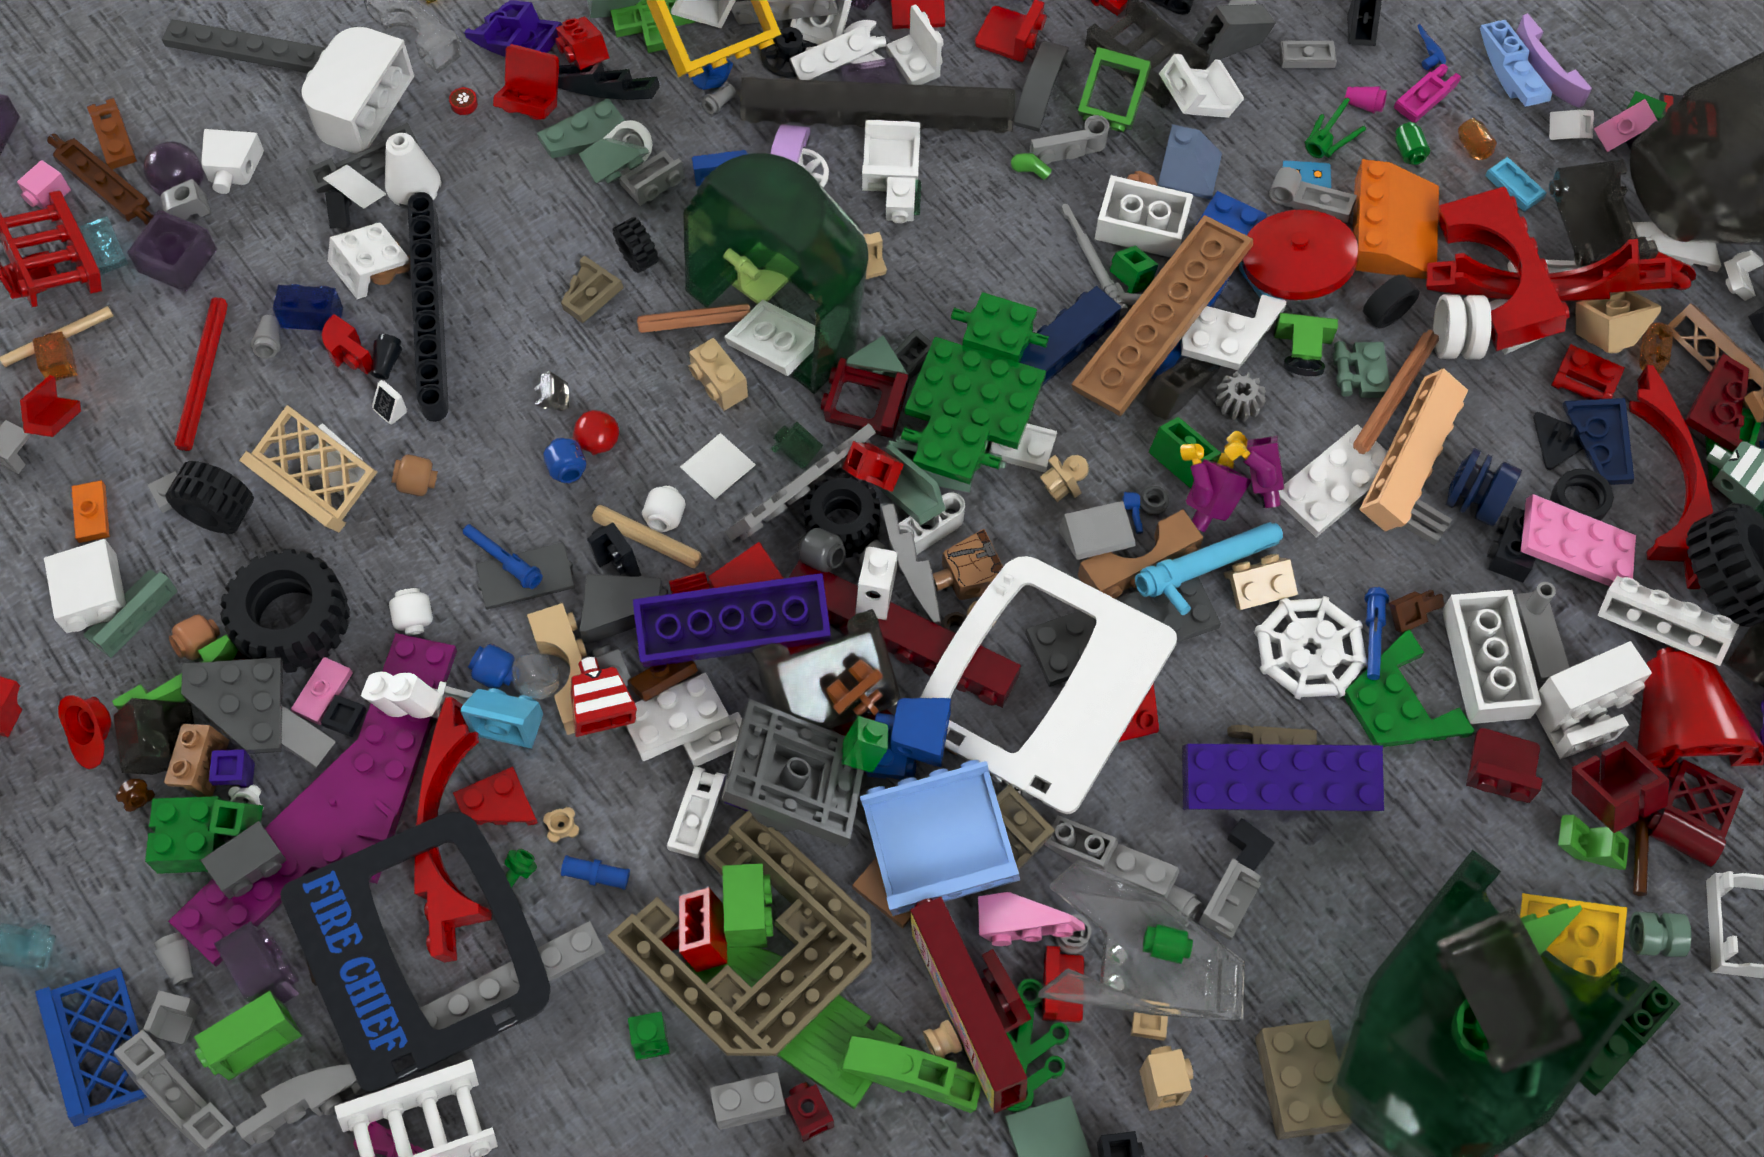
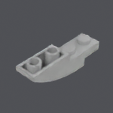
M1057 816L1052 825L1055 832L1044 843L1045 846L1072 863L1136 894L1141 890L1163 900L1167 899L1179 874L1177 866L1118 844L1117 838L1062 816Z
M351 1064L314 1070L283 1082L260 1095L267 1107L236 1126V1129L241 1138L250 1145L254 1143L261 1144L273 1137L275 1134L274 1130L286 1122L291 1124L301 1119L306 1114V1109L311 1108L319 1117L323 1114L330 1115L336 1112L334 1106L342 1104L344 1100L353 1094L360 1095L366 1091L359 1085Z

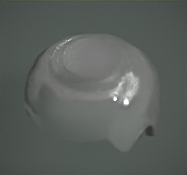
M530 653L520 656L513 662L512 667L514 688L520 695L532 700H542L550 697L560 687L559 666L553 667L549 657L545 654Z

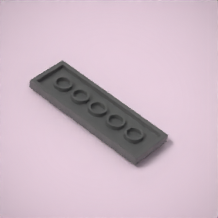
M1199 577L1183 582L1179 588H1176L1191 607V610L1185 615H1181L1165 594L1156 597H1144L1139 591L1115 598L1174 629L1177 635V643L1219 629L1221 625ZM1077 611L1026 629L1025 634L1049 687L1068 681L1091 638L1097 622L1093 617L1082 611Z

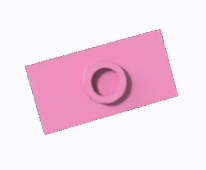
M1646 99L1595 127L1594 131L1606 152H1609L1659 122Z
M323 657L291 707V711L304 719L321 725V721L334 696L340 695L352 676V670Z

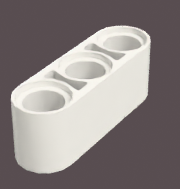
M952 492L942 495L945 509H953L957 512L949 514L944 511L922 524L930 525L933 527L932 529L926 530L921 528L922 525L911 516L899 523L901 534L912 532L917 555L962 525L965 501L959 494ZM889 539V550L894 551Z

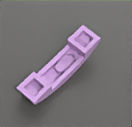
M1528 13L1523 15L1516 34L1530 51L1528 56L1530 64L1554 95L1578 108L1584 106L1592 89L1576 69L1569 73L1565 72L1540 42L1543 34L1542 29Z
M780 125L772 145L764 189L792 192L797 177L798 162L803 147H806L810 135V127Z

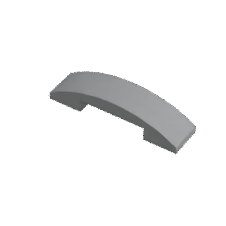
M143 1029L114 1051V1055L156 1108L185 1137L204 1152L233 1129L234 1126L211 1102L207 1104L165 1059L164 1051Z

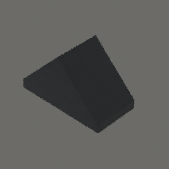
M1382 0L1351 1L1347 14L1348 44L1376 46Z

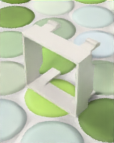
M1733 871L1715 873L1706 880L1712 973L1764 978V964L1725 963V961L1738 953L1737 936H1730L1723 943L1721 897L1734 887L1764 890V875L1749 873L1733 874Z

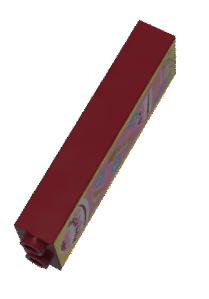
M942 897L934 900L932 898L921 900L914 908L910 909L912 937L995 1114L1026 1100L1028 1078Z

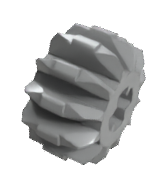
M1236 371L1232 377L1226 375L1222 383L1217 386L1216 406L1222 407V415L1230 413L1232 421L1237 416H1240L1245 422L1249 416L1255 418L1259 414L1260 409L1264 407L1266 402L1264 397L1266 393L1265 387L1259 386L1260 378L1251 379L1249 372L1245 376H1241Z

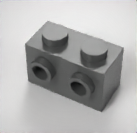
M259 821L201 859L203 865L228 899L246 894L253 887V883L263 876L267 878L274 875L281 869V864L287 861Z

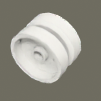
M1459 295L1440 296L1436 304L1433 321L1434 334L1439 336V341L1434 347L1436 356L1439 359H1455L1460 353L1465 359L1480 360L1484 358L1491 335V309L1486 296L1469 295L1464 301Z

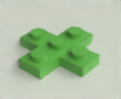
M641 0L634 6L610 10L616 38L643 33L648 53L666 50L646 0ZM665 0L670 14L676 0ZM671 14L675 26L695 23L693 20Z

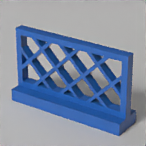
M121 967L53 990L50 987L35 991L68 1118L74 1127L87 1123L90 1117L147 1097L141 1089L130 1092L121 1088L129 1076L126 1070H124L116 1085L100 1078L109 1061L122 1066L113 1055L122 1040L128 1041L132 1038L126 1035L129 1028L131 1029L132 1036L139 1032ZM114 979L117 980L119 989L111 1001L96 995L103 983ZM76 992L86 996L77 1013L64 1008L62 997ZM121 997L124 1006L117 1004ZM92 999L108 1006L99 1022L82 1016ZM114 1009L125 1013L128 1018L120 1032L104 1025ZM66 1015L73 1018L70 1024L68 1023ZM79 1021L95 1027L85 1044L72 1038L71 1033ZM101 1030L116 1036L107 1053L91 1047ZM75 1046L81 1048V1051L79 1052L78 1056L76 1053ZM87 1052L103 1058L94 1075L82 1071L80 1067ZM84 1078L90 1080L87 1087L85 1086ZM96 1083L112 1090L106 1102L91 1107L88 1096ZM118 1093H120V1094L123 1095V1096H120V1097L115 1098Z

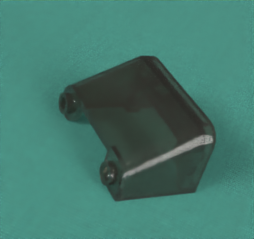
M1623 159L1557 168L1553 180L1549 183V193L1556 201L1574 251V262L1577 267H1585L1608 257L1630 239H1638L1640 260L1656 258L1659 252L1655 240L1647 241L1646 237H1638L1624 202V197L1628 190L1626 186H1621L1620 182L1621 175L1626 174L1628 171Z
M871 609L857 613L848 621L847 627L850 635L790 655L785 646L775 643L753 650L767 706L828 730L856 720L858 716L853 709L862 701L858 699L839 715L833 708L835 704L831 701L826 689L837 679L843 683L849 692L855 688L859 682L848 670L860 659L870 665L873 670L878 669L883 675V678L869 689L865 695L868 697L876 689L883 695L874 703L879 712L896 705L900 699L899 688L882 630L874 610ZM867 709L860 716L866 717L868 715H871L872 713L869 709Z
M1514 907L1437 942L1441 951L1435 955L1445 973L1452 971L1488 1040L1490 1048L1484 1050L1494 1070L1500 1068L1502 1073L1506 1074L1586 1043Z

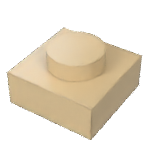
M1135 999L1131 1036L1165 1041L1169 1004Z

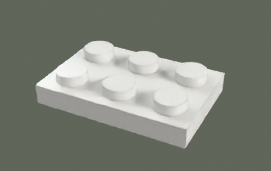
M762 300L724 338L729 346L789 376L826 339V335L823 329Z
M703 673L661 692L648 701L640 700L636 702L635 723L625 726L644 762L731 724V721L706 673Z

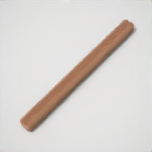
M1428 330L1422 334L1354 441L1353 448L1358 450L1359 454H1365L1370 451L1438 343L1439 336L1434 334L1433 330Z

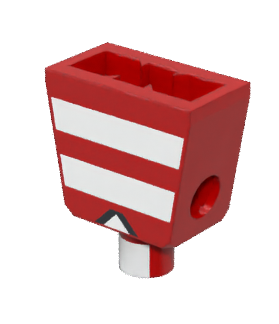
M595 657L581 660L578 663L581 674L571 678L570 688L575 736L579 737L635 723L637 708L617 669L610 667L600 670L597 658Z

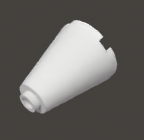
M396 133L390 136L386 142L385 190L388 197L399 206L400 204L408 205V199L413 194L419 192L429 194L434 200L438 195L439 186L441 187V179L437 169L411 135Z

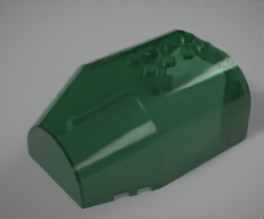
M753 153L741 155L722 163L705 177L696 191L697 194L691 199V204L683 212L685 290L707 308L738 279L737 271L734 269L735 266L723 257L729 248L741 257L746 256L759 270H771L787 277L789 281L810 296V299L820 305L814 311L816 325L813 352L793 373L794 379L815 394L829 380L832 367H838L840 358L846 359L847 362L848 357L853 355L857 346L868 265L867 243L858 225L804 167L790 159L774 154Z
M1473 849L1359 991L1332 1086V1093L1336 1102L1349 1119L1392 1157H1494L1551 1120L1650 985L1621 962H1618L1601 976H1590L1567 966L1547 950L1526 971L1494 981L1478 942L1486 935L1484 931L1490 927L1504 924L1505 928H1509L1514 925L1496 910L1486 893V888L1496 879L1501 871ZM1479 992H1493L1506 997L1512 1003L1510 1006L1515 1009L1517 1014L1520 1013L1524 1019L1526 1033L1523 1045L1511 1058L1494 1065L1479 1064L1468 1059L1458 1050L1452 1039L1451 1023L1456 1009L1465 999Z

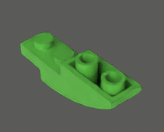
M851 1036L849 1038L841 1067L842 1071L905 1093L909 1090L969 1113L976 1111L981 1090V1084L977 1075L956 1068V1062L905 1046Z

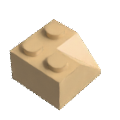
M1633 291L1610 293V299L1576 302V335L1607 353H1619L1624 348L1635 346L1660 314L1661 306Z

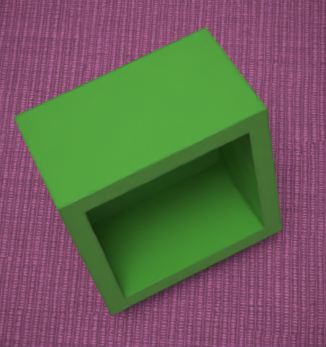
M763 863L722 866L724 933L727 947L768 948L767 937L774 936L772 907H766V905L772 904L770 874L764 875Z

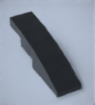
M602 62L581 70L575 64L559 65L558 88L573 93L598 98L640 100L652 99L660 87L658 77L632 79L629 69L604 71Z

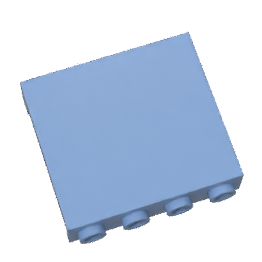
M970 760L961 764V768L956 770L938 769L931 772L927 778L917 780L915 777L906 778L899 781L898 786L885 789L884 786L874 787L867 790L866 795L860 796L892 916L909 912L918 902L927 898L934 900L942 897L945 902L1020 881L1018 868L1014 860L987 761L980 763L979 760Z

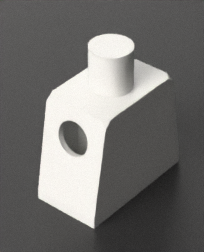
M204 129L202 168L208 181L213 183V190L221 194H227L230 191L231 184H248L264 152L257 133Z
M875 547L866 548L858 583L856 615L883 620L887 619L897 571V552ZM870 591H876L881 596L879 598L869 597Z

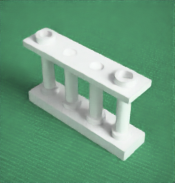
M472 1059L334 1106L342 1131L350 1130L354 1132L360 1157H375L367 1126L371 1122L383 1118L389 1121L398 1157H482L488 1154L491 1149L498 1147L493 1127L482 1131L470 1090L472 1087L479 1085ZM455 1095L457 1096L468 1136L448 1143L436 1102L440 1098ZM419 1106L423 1108L434 1148L413 1155L402 1114L406 1110Z

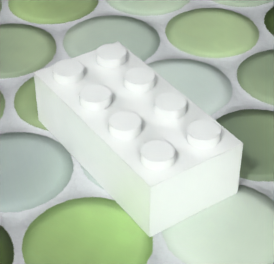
M1513 590L1451 595L1442 609V614L1468 721L1470 724L1531 719L1542 703Z

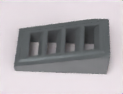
M917 329L894 351L899 361L902 360L908 365L905 370L910 379L921 370L932 344ZM920 346L923 352L920 354L915 350L916 347ZM909 353L916 358L913 362L907 357Z

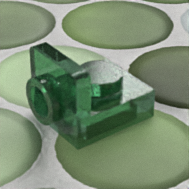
M796 422L789 428L784 425L775 434L773 439L776 440V443L771 447V450L775 453L778 450L783 451L803 469L814 458L823 444Z

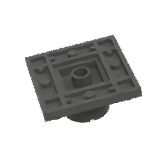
M749 699L744 709L721 800L749 810L759 823L768 828L773 827L776 831L791 832L798 829L846 848L851 840L864 770L842 764L843 739L845 736Z

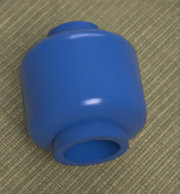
M557 438L544 451L543 457L547 470L554 480L572 483L577 481L586 469V459L581 446L573 439Z
M488 644L485 648L480 646L468 666L472 670L471 677L473 680L488 688L499 689L503 683L509 686L518 670L513 667L515 662L514 656L494 644Z

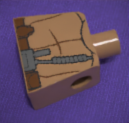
M985 529L978 531L943 552V570L933 573L935 589L939 591L952 586L959 600L982 596L1003 568Z

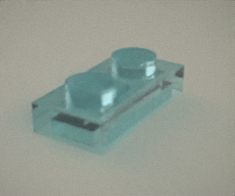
M108 216L80 226L101 275L128 265L126 256Z

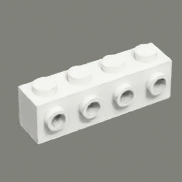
M1619 576L1615 578L1608 589L1597 615L1718 666L1721 665L1739 627V624L1732 622L1730 618L1724 615L1711 614L1701 610L1694 603L1681 602L1670 597L1664 591L1652 590L1640 585L1639 582L1632 578H1622Z

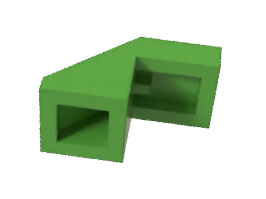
M1562 815L1558 846L1575 859L1618 870H1626L1629 839L1620 831L1613 833L1608 827L1589 828L1575 815Z

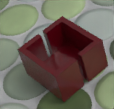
M1626 740L1601 752V780L1600 758L1597 755L1572 767V794L1613 833L1637 822L1639 814L1645 818L1668 806L1669 778Z

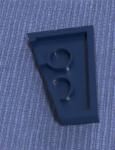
M1626 399L1564 401L1563 408L1572 427L1576 428V435L1594 471L1603 476L1610 485L1633 484L1634 471Z

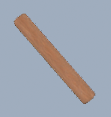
M746 303L639 316L637 324L639 332L644 333L741 321L751 310L750 305Z

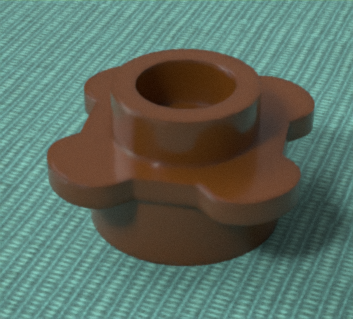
M130 779L124 782L116 794L117 801L123 802L124 809L128 812L135 811L155 797L154 791L148 790L146 781L141 779Z

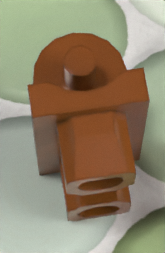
M860 659L848 670L859 682L855 688L849 692L843 683L837 679L826 689L831 701L835 704L833 708L839 715L858 699L862 702L853 709L857 716L862 715L867 709L874 716L879 712L874 703L883 695L877 689L868 697L865 693L879 682L883 675L878 669L873 670L870 665Z

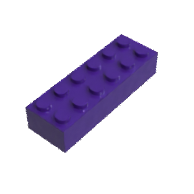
M822 573L633 599L640 663L644 667L832 641Z
M1182 745L1183 810L1384 811L1383 745Z

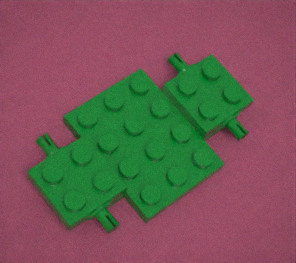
M984 292L981 293L976 307L971 312L954 307L951 319L967 324L963 343L961 345L934 337L905 406L906 415L928 421V425L922 432L904 427L901 435L902 440L918 444V449L913 459V462L918 467L970 485L974 473L980 468L981 464L999 470L1002 457L985 453L989 441L1018 449L1046 376L1045 370L1020 363L1025 348L1029 343L1046 348L1049 341V336L1033 332V323L1037 316L1036 308Z

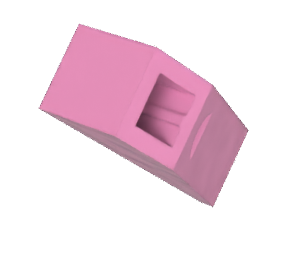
M1011 892L978 896L979 935L990 941L994 946H1008L1012 944L1011 941L1020 939L1026 942H1037L1042 940V936L1047 935L1061 938L1073 936L1075 931L1085 930V923L1074 916Z

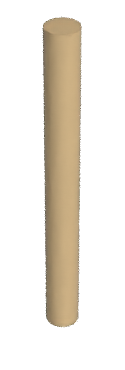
M108 306L0 356V361L4 367L10 366L114 315Z

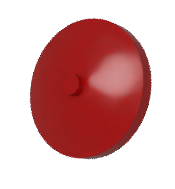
M1289 210L1263 219L1249 231L1247 236L1253 239V246L1242 259V266L1246 276L1258 289L1278 298L1307 300L1330 294L1342 287L1351 278L1358 262V244L1351 229L1334 216L1314 210Z

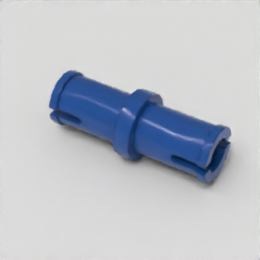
M568 855L565 856L561 868V876L589 881V885L593 886L599 883L622 888L623 890L627 887L630 869L602 864V860L595 859L594 862Z

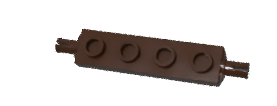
M51 134L52 137H48V143L56 148L53 153L56 162L126 221L129 222L131 219L138 217L146 225H150V221L154 222L155 216L146 210L150 205L147 198L75 138L64 142L57 134Z

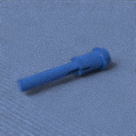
M471 524L464 527L463 534L501 562L505 571L521 581L522 587L534 589L540 584L543 576L538 567L530 566L515 553L509 554Z
M1372 587L1364 596V600L1367 603L1366 625L1369 627L1367 678L1378 680L1380 678L1382 627L1386 625V604L1389 602L1390 597L1384 588ZM1375 617L1378 618V620H1377V631H1374V619H1375Z

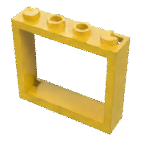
M646 0L678 77L686 74L689 75V78L704 73L703 67L712 65L713 69L728 63L726 58L735 55L736 59H740L751 54L750 49L756 46L760 50L775 44L773 39L781 35L768 1L751 0L763 33L690 61L665 0Z

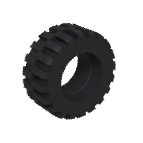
M1733 503L1694 522L1687 533L1686 545L1689 547L1687 553L1692 562L1693 572L1699 579V585L1705 590L1711 604L1717 607V611L1721 615L1730 618L1732 622L1739 624V626L1752 627L1764 621V519L1758 511H1754L1753 507Z
M283 549V553H277L276 550L266 552L267 556L260 559L256 556L249 560L251 564L247 567L241 566L235 572L237 575L235 580L230 579L225 587L228 594L222 595L220 605L223 610L220 612L226 633L245 659L281 657L283 669L286 673L296 672L297 667L303 666L304 669L313 667L312 662L319 658L321 660L323 657L327 658L330 656L328 651L331 647L336 649L341 643L339 635H344L348 628L346 619L350 617V608L340 582L325 561L319 557L314 558L312 553L300 551L297 554L295 549ZM288 593H304L312 596L308 612L294 625L276 630L260 626V618L268 604L279 596Z

